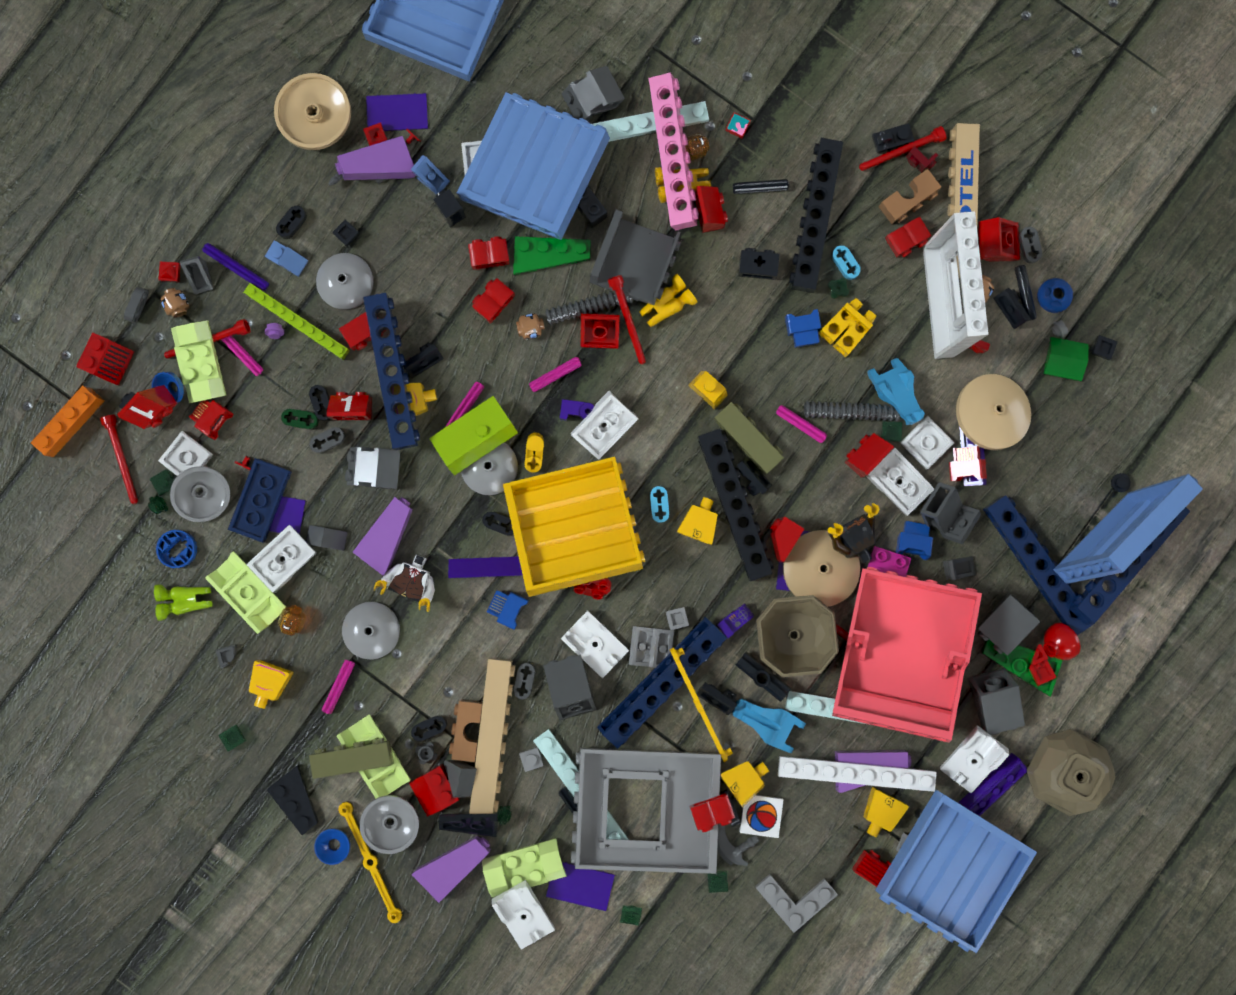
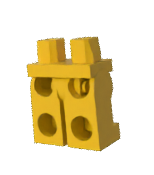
M857 298L850 303L847 302L818 333L831 345L846 330L842 337L833 345L845 358L873 326L872 323L876 318V315L870 310L864 316L858 312L863 304Z

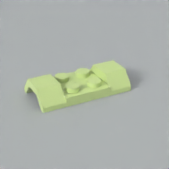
M209 321L194 322L171 328L175 343L174 350L189 403L226 396Z
M234 551L218 569L205 577L257 634L270 626L286 609V606L272 593Z
M370 714L337 735L340 743L345 744L346 747H351L353 743L365 741V744L373 743L372 740L377 738H384V741L387 740ZM392 747L394 763L391 766L359 771L375 798L386 796L411 780Z
M557 838L490 856L482 860L483 873L491 897L502 894L524 880L527 881L530 887L566 877Z

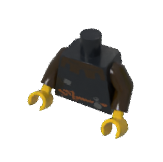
M872 503V507L866 505L864 511L868 514H863L843 526L834 523V528L829 527L828 534L831 537L833 549L847 558L857 554L862 564L872 559L867 548L875 544V515L879 513V506Z

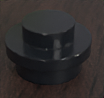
M1123 473L1116 474L1111 479V487L1116 492H1125L1131 485L1130 478Z

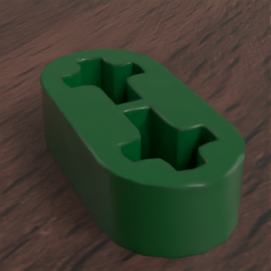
M286 409L281 415L282 422L290 427L313 430L319 424V419L316 415L307 411ZM291 413L293 416L298 417V420H291V423L286 419ZM309 416H311L314 423H310L308 426V423L302 421V418L309 419Z

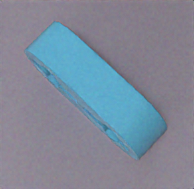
M837 246L832 252L834 263L846 279H855L860 273L858 262L847 247ZM838 251L845 253L843 256L845 262L841 257L837 258ZM846 264H848L850 268L854 267L856 269L854 271L855 275H853L852 273H847L849 268Z
M657 486L650 493L651 512L654 521L662 523L669 517L668 494L665 488ZM657 490H660L661 493H664V496L661 497V503L659 504L657 501V497L653 496V494H655ZM658 506H662V512H666L662 520L655 516V513L658 512Z

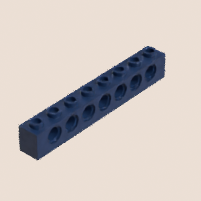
M387 293L363 297L392 449L400 450L418 446L417 441H420L418 429L415 430L414 427L416 414L414 410L411 411L410 403H413L411 392L407 391L406 384H409L407 372L404 373L403 371L405 358L403 354H400L399 350L402 343L400 335H396L395 328H398L396 316L392 314V309L395 308L393 298H389ZM380 311H386L385 318L378 319V313ZM383 330H390V335L387 338H381ZM392 348L394 350L393 355L385 357V350ZM391 367H397V373L394 376L388 375V370ZM394 386L401 387V391L398 395L392 394V388ZM403 404L405 407L404 412L397 414L395 411L396 407ZM407 423L408 430L405 433H400V425Z
M1006 495L999 497L983 508V511L1061 623L1069 626L1078 636L1093 625H1086L1078 616L1072 617L1070 615V608L1073 605L1072 601L1079 594L1073 592L1070 587L1071 583L1066 584L1053 570L1058 564L1050 559L1048 549L1038 542L1036 532L1032 528L1029 529L1026 524V518L1015 509L1016 504L1012 498ZM1005 512L1010 514L1009 522L1003 519ZM1016 528H1019L1021 530V536L1019 538H1017L1014 534ZM1028 543L1032 546V552L1030 554H1028L1025 550V547ZM1039 559L1043 562V568L1041 570H1039L1036 565ZM1050 575L1054 577L1053 585L1048 584V577ZM1061 591H1063L1066 596L1064 601H1060L1059 599V593Z
M1185 507L1123 573H1119L1118 577L1113 574L1098 577L1094 581L1091 580L1084 587L1086 589L1082 595L1079 594L1072 601L1073 605L1070 610L1086 625L1095 624L1190 513V510ZM1103 582L1107 585L1106 591L1103 589ZM1091 596L1095 599L1094 605L1090 601Z
M706 617L674 648L675 650L682 648L685 653L679 659L688 677L693 675L696 669L703 662L707 661L710 655L727 639ZM671 653L597 726L602 735L617 749L625 744L635 731L640 729L641 725L655 713L662 703L668 700L675 690L682 686L684 679L679 669L675 672L678 667Z

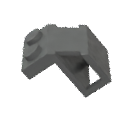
M607 66L588 71L586 78L573 81L563 91L564 101L567 103L575 119L583 118L589 121L595 114L617 108L625 99Z
M350 447V451L347 454L348 470L345 473V480L348 486L397 489L400 451L382 448Z
M941 482L937 484L920 511L925 525L928 527L933 525L939 529L942 537L962 545L981 516L980 510L962 504L956 487Z

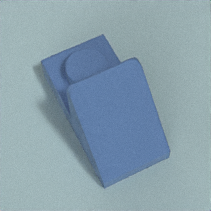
M424 155L410 169L417 176L416 178L435 194L442 191L450 182Z
M275 240L265 255L267 259L298 277L308 262L307 259L291 248L285 247Z

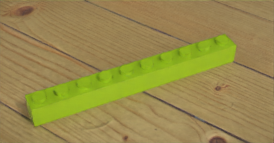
M249 283L244 290V294L342 360L350 352L342 344L253 284Z

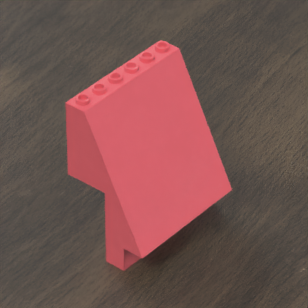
M873 567L863 568L832 716L950 743L953 736L964 671L970 662L982 593H978L973 588L959 589L954 584L940 585L934 580L921 581L915 576L907 575L902 577L892 571L883 573L878 572V569Z

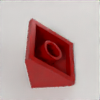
M581 314V347L618 349L620 315Z

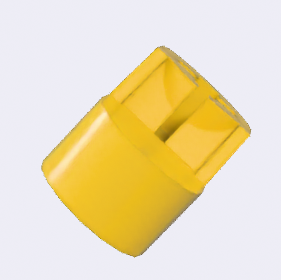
M531 433L527 438L525 468L532 473L539 471L542 466L544 438L540 433Z

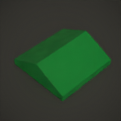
M1050 337L1044 375L1081 382L1088 364L1089 344Z

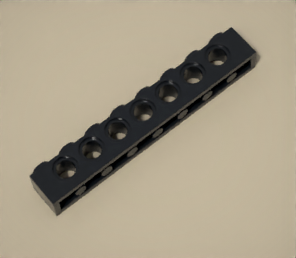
M821 137L819 143H815L813 154L816 155L815 162L812 161L810 166V173H813L812 180H808L806 191H809V196L804 199L803 210H806L805 217H801L799 228H802V233L798 235L796 246L799 249L798 254H794L792 265H795V270L791 272L789 278L792 290L814 293L816 290L843 141ZM827 157L830 163H823L821 158ZM819 175L825 176L826 179H827V181H826V182H821V181H819V180H818V176H819ZM814 194H821L823 200H816ZM811 212H817L820 218H812ZM807 231H815L816 237H809ZM806 248L811 249L812 252H813V255H812V256H807V255H805L804 249H806ZM807 267L810 273L804 275L801 273L800 268Z
M719 428L698 436L699 445L748 580L753 581L773 574L771 570L774 569L771 558L767 559L765 554L767 546L765 541L760 540L758 535L761 532L758 522H754L752 515H754L751 504H747L745 499L748 496L746 489L740 485L738 480L741 479L738 468H734L732 463L735 460L733 453L726 447L725 443H728L725 432L721 433ZM715 445L721 447V455H714L711 450L712 447ZM721 463L728 466V472L725 474L720 473L718 470V466ZM727 481L734 483V491L729 492L725 489ZM738 499L741 502L739 510L732 508V500ZM740 517L747 519V527L741 528L738 525ZM747 535H751L754 538L752 546H748L744 542ZM754 553H758L761 556V561L758 564H754L751 561V556Z

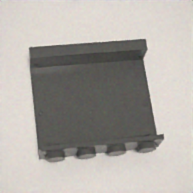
M616 210L591 272L589 283L612 290L607 280L614 276L622 275L624 295L655 305L656 300H660L664 291L661 288L662 284L668 281L670 275L667 272L668 267H673L676 256H673L674 251H679L682 240H679L681 232H678L676 237L673 238L622 220L623 212Z

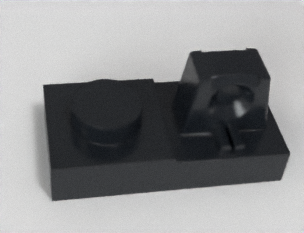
M909 123L872 134L877 153L898 148L914 141Z
M1007 288L993 298L1013 329L1031 319L1021 303H1019L1020 297L1015 289Z
M427 342L419 348L421 353L405 361L403 367L411 379L444 359L435 344L431 345Z
M748 456L737 465L741 475L751 480L746 489L752 496L760 492L763 494L772 486Z
M705 682L696 693L698 697L726 715H729L737 706V703H735L737 694L729 689L721 694L714 685Z

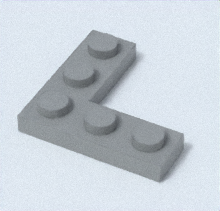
M770 874L755 886L793 933L838 895L825 878L796 903L792 901Z

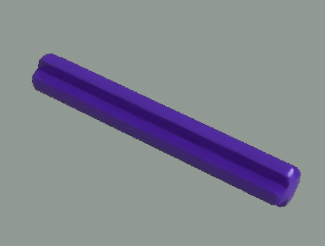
M206 243L202 249L204 253L261 291L267 290L269 287L267 281L211 244Z

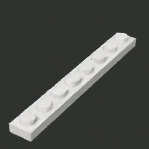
M779 756L778 767L779 777L935 792L937 773L930 770Z

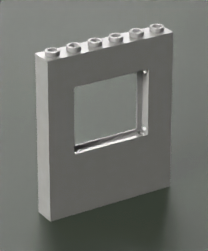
M580 747V752H576V764H579V772H575V784H578V792L574 791V803L577 804V811H573V823H576V831H572V843H575V851L571 852V863H575V869L716 874L718 824L714 825L710 831H698L689 806L719 795L721 754ZM609 778L662 780L659 841L606 839Z

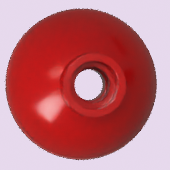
M1054 623L1045 631L1043 649L1047 656L1059 660H1070L1080 653L1079 638L1069 626L1063 623Z

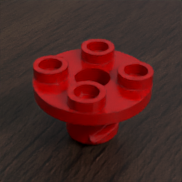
M608 578L576 585L574 586V592L600 600L611 591L612 583Z

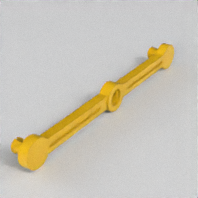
M674 647L669 649L691 693L693 702L721 754L723 762L728 761V756L733 754L731 748L723 750L679 659L681 655L685 654L683 649L675 650Z
M343 802L340 804L338 811L340 815L346 818L364 857L363 866L370 870L388 910V920L391 923H398L402 918V911L395 907L377 868L378 858L371 854L362 838L360 828L352 813L353 805L350 802ZM368 859L373 860V865L367 863Z

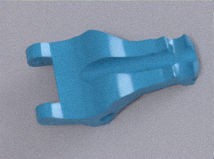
M898 358L891 360L894 369L878 375L874 368L868 370V377L872 381L878 397L894 406L901 418L905 420L906 425H912L923 419L925 413L920 409L914 396V375Z
M742 698L736 701L737 706L732 711L734 717L754 728L766 744L788 753L793 752L794 748L785 742L794 724L804 729L806 723L782 708H763Z

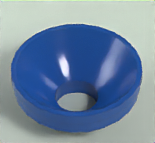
M1053 278L1045 281L1039 287L1037 299L1044 310L1058 313L1069 307L1073 299V291L1065 280ZM1055 288L1063 291L1061 299L1054 297L1053 291Z
M161 372L155 375L152 381V388L165 385L178 404L184 394V387L180 378L172 372ZM172 382L177 385V392L172 390Z
M336 828L321 832L314 844L315 854L325 864H339L348 856L350 851V840L347 834ZM337 839L340 842L339 849H331L329 846L330 840Z

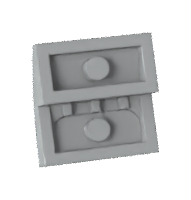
M633 626L629 665L656 668L671 653L669 649L672 648L674 631Z

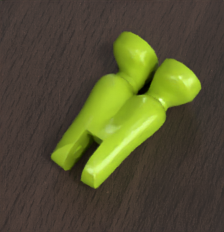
M161 584L155 585L154 597L157 602L174 600L173 603H160L156 605L157 620H165L170 613L181 615L212 607V601L196 602V595L212 593L211 587L176 586L171 588V590H167Z

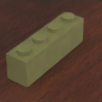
M731 402L713 420L766 475L784 458L782 456L783 452L778 446L775 445L773 447L769 442L770 438L763 431L759 432L755 428L757 424L750 417L746 418L742 414L744 411L737 403L733 404Z
M384 738L373 739V743L365 744V741L353 743L351 747H346L345 744L334 746V750L326 751V748L315 749V753L309 755L312 778L316 779L391 766L394 762L390 740L384 741Z

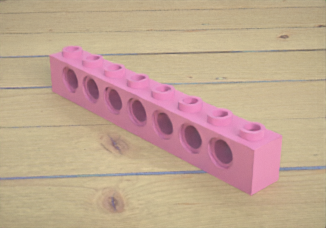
M670 72L649 78L670 226L674 230L697 226L696 219H699V213L697 208L694 207L696 194L695 190L691 187L693 174L688 167L691 160L689 152H686L685 145H688L686 134H683L685 121L683 115L680 114L682 101L677 94V90L680 89L679 82ZM670 93L667 99H663L665 94ZM673 111L671 117L666 118V114ZM671 130H676L674 135L668 136ZM678 148V152L671 155L672 150ZM681 166V170L678 173H674V169ZM679 185H684L683 190L677 192V187ZM683 203H687L686 208L680 211V205Z

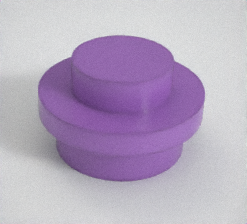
M270 323L265 329V334L271 339H278L284 335V329H282L281 324Z

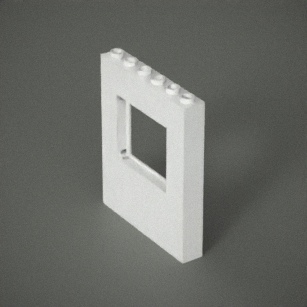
M975 211L954 213L923 246L935 359L953 358L988 335ZM957 255H958V262H959V271H960V280H961V289H962V299H963L964 314H962V305H961V296H960V287H959V277H958V268H957V259H956V256H957Z

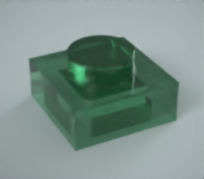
M883 421L881 438L889 442H901L902 422Z
M165 469L150 478V481L158 495L162 496L170 491L174 479L169 470Z
M237 724L218 735L228 752L246 741Z
M716 871V874L707 873L709 893L728 892L727 871Z
M623 905L620 923L639 926L642 908H637L633 905Z

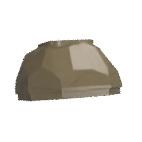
M814 595L773 599L756 620L760 660L781 677L821 674L839 652L835 613ZM793 631L797 633V637L794 639L790 636Z
M1072 729L1044 736L1026 770L1034 797L1068 816L1098 809L1111 791L1115 780L1114 767L1107 749ZM1079 773L1082 774V778L1080 780L1077 779V775Z

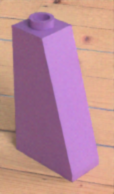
M403 136L337 156V163H335L338 174H342L344 180L415 178L416 176L410 170L414 164Z
M394 497L353 551L355 555L383 576L390 570L413 510L409 507L411 503L403 497L400 499Z
M905 750L835 751V761L899 768L911 767V756ZM836 782V790L839 793L865 786Z
M477 835L418 867L412 873V876L439 903L489 854L491 850L489 848L490 844L484 837L480 838Z

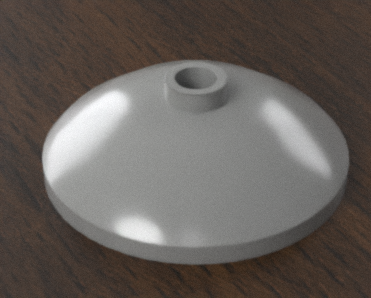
M340 253L329 257L320 266L316 277V286L321 298L331 307L340 310H350L364 303L363 297L370 296L373 289L374 281L370 267L362 258L350 253ZM341 276H345V280L343 282L339 281V278Z
M503 443L462 470L461 474L465 483L473 491L482 495H496L504 492L503 484L515 480L518 472V462L513 450L506 443ZM487 462H490L492 465L490 469L485 468Z
M196 466L184 470L175 478L170 489V500L174 510L181 517L193 522H206L218 517L226 509L230 500V488L225 477L217 470L205 466ZM197 488L203 489L201 492H196Z
M365 602L352 608L346 615L342 625V636L345 645L354 655L363 659H378L390 653L396 646L400 636V625L395 613L386 605L378 602ZM368 627L372 629L370 635L366 633V628Z
M394 795L381 796L370 802L364 809L360 819V832L365 843L373 850L384 854H394L408 848L415 840L419 829V818L415 808L407 800ZM392 818L394 822L388 823L387 819Z

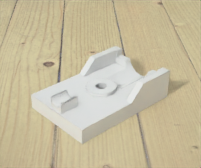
M609 390L570 434L599 460L638 420V417ZM606 423V426L602 427L601 424Z
M893 448L866 476L906 516L934 491L932 485L896 448ZM898 479L902 480L900 485L897 483Z
M289 525L246 565L272 593H276L316 552ZM282 556L285 557V561L283 562L280 561V557Z
M589 611L561 638L577 655H581L582 659L602 678L629 651ZM597 642L598 646L593 647L592 643Z
M977 725L940 766V770L952 778L953 781H956L959 786L961 785L972 793L987 775L997 769L1009 756V749ZM973 759H976L977 762H976V763H972V760H973Z
M526 880L492 899V907L500 920L506 924L520 949L535 943L537 940L555 931L554 925Z

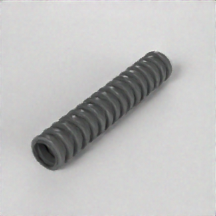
M609 291V294L603 293L602 296L599 294L597 297L592 296L591 299L586 298L584 301L581 299L580 302L574 301L573 304L570 302L569 305L563 304L562 307L559 305L557 308L552 307L551 310L546 309L545 313L548 323L553 325L552 323L554 322L557 324L558 321L564 322L565 319L568 321L570 318L575 319L576 316L581 317V314H593L594 311L597 313L598 310L604 311L605 308L608 310L610 307L615 308V305H620L616 292L612 293ZM625 295L627 302L633 303V300H635L636 302L639 301L637 299Z
M806 401L804 404L805 418L809 416L811 418L815 416L817 418L823 417V419H826V417H829V419L841 417V419L847 418V420H850V418L862 420L864 418L874 421V419L886 421L887 419L889 422L892 420L898 422L900 419V414L891 404L889 406L887 404L883 406L877 404L875 406V404L869 405V403L865 405L863 403L859 405L854 403L851 405V403L845 404V402L841 404L839 402L835 404L830 402L828 404L826 401L824 403H821V401H818V403Z

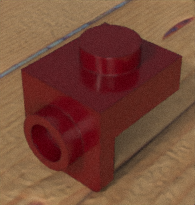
M914 147L907 154L906 158L912 167L917 168L922 173L926 168L930 170L937 163L935 159L938 157V154L935 153L928 160Z

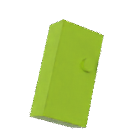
M492 396L429 439L448 469L455 476L518 434L495 397Z

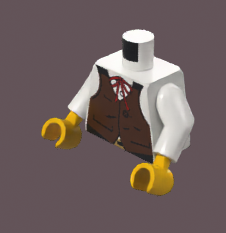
M415 555L412 565L406 562L395 565L386 572L381 580L375 583L374 590L377 587H381L380 594L382 595L386 590V586H388V590L419 602V610H421V606L426 605L427 612H429L435 588L430 572L423 569L426 558Z

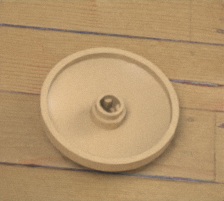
M308 73L291 79L282 87L275 101L274 117L278 129L290 143L306 150H320L335 144L345 134L351 120V105L344 89L334 79L322 74Z
M986 374L970 381L962 389L957 399L956 416L962 432L971 442L984 449L1002 450L1015 445L1025 436L1031 422V408L1026 394L1017 383L1002 375Z
M812 531L800 536L783 562V576L787 587L795 597L814 595L829 607L844 601L854 591L860 577V561L857 554L847 558L834 550L828 531ZM822 565L826 566L825 572H821L820 567Z

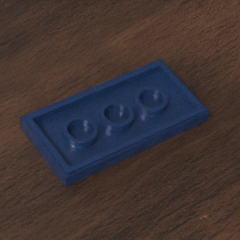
M255 458L228 530L265 543L292 471Z

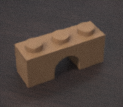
M928 169L915 177L909 184L914 192V198L905 199L896 191L881 202L879 208L891 224H894L896 221L901 223L908 217L907 213L912 210L916 212L923 206L922 203L928 199L930 202L939 195L937 192L941 186Z
M461 699L459 704H455L454 715H457V721L452 726V735L455 736L454 742L450 743L449 748L452 760L476 761L478 740L468 738L465 733V727L469 723L481 722L483 702Z

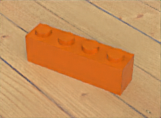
M82 386L31 441V444L44 456L54 457L105 400L91 388Z

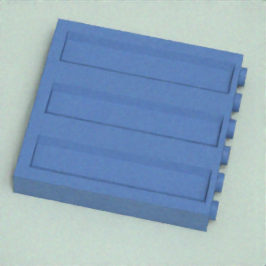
M376 0L375 4L373 3L370 7V16L368 21L364 22L362 32L368 41L470 81L504 0Z
M505 93L457 191V195L462 201L562 240L610 140L607 129L598 124L596 126L591 125L583 118L575 119L567 112L559 113L551 106L543 107L532 99L527 101L516 93L512 95Z
M1187 474L1127 493L1053 570L1066 584L1123 573L1203 488L1198 484L1196 478Z
M935 790L875 891L881 895L879 899L888 905L891 902L894 903L898 911L906 914V912L912 914V919L920 924L922 922L927 923L926 927L935 933L938 931L942 932V936L952 943L954 940L959 943L958 946L966 952L972 950L977 953L1037 852L940 791Z

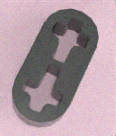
M1024 228L1019 233L1021 252L1024 261L1033 264L1042 257L1040 240L1035 228ZM1027 232L1029 235L1032 234V238H1030V243L1029 239L1024 237V235ZM1031 249H1032V252H1033V253H1036V254H1037V255L1034 257V259H1033L1032 256H1029V255H1028V253L1031 252Z
M139 286L136 287L125 310V320L136 323L139 320L149 296L147 289Z
M334 427L311 438L309 445L312 451L324 453L342 444L346 436L343 430ZM333 432L341 434L338 437V441L335 439L329 441V438L334 436ZM317 440L320 442L326 440V443L321 445V449L314 446L317 444Z
M523 663L518 668L514 694L519 699H526L531 694L535 677V667L531 663ZM529 666L532 674H528L527 680L523 679L524 673L521 672V669ZM522 682H526L525 689L528 690V693H524L522 696L520 691H517V688H521Z

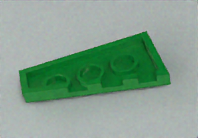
M515 236L513 275L590 260L591 240L564 238L560 240L557 238Z
M990 639L985 641L982 650L983 655L1051 697L1057 678L1037 686L1029 670L1035 653L1034 650L1017 645L1008 656L1004 652L1001 655L993 648L994 643ZM1048 656V662L1057 677L1063 660Z

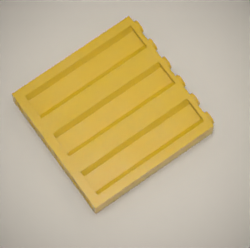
M615 457L503 484L525 588L529 597L643 569L642 562H645L643 550L639 551L637 544H641L638 532L634 533L633 530L636 522L634 514H629L628 509L632 508L630 498H625L624 491H627L625 479L621 480L620 474H623L621 463H617Z

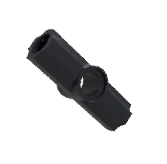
M745 652L735 664L752 678L757 686L763 687L780 702L792 689L773 674L771 668L762 665L748 652ZM759 673H765L768 680L760 679Z

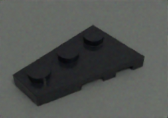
M298 764L270 786L267 791L299 833L303 835L319 821L312 801L308 796L307 787L301 776Z
M440 814L439 830L497 837L498 814Z

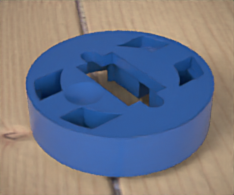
M171 530L159 538L156 545V554L160 562L165 566L183 568L191 564L195 559L197 544L193 536L188 532ZM174 533L177 537H171L170 535ZM180 540L182 542L186 540L187 543L185 545L187 547L175 558L173 556L169 558V551ZM176 561H182L183 564L179 565Z

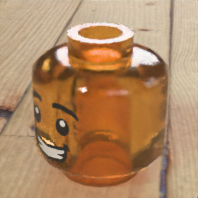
M699 133L687 136L688 145H685L686 152H689L690 160L694 161L705 157L707 151H709L707 138Z
M295 605L283 609L278 620V626L281 628L280 631L291 636L300 633L305 623L306 615L302 612V608Z

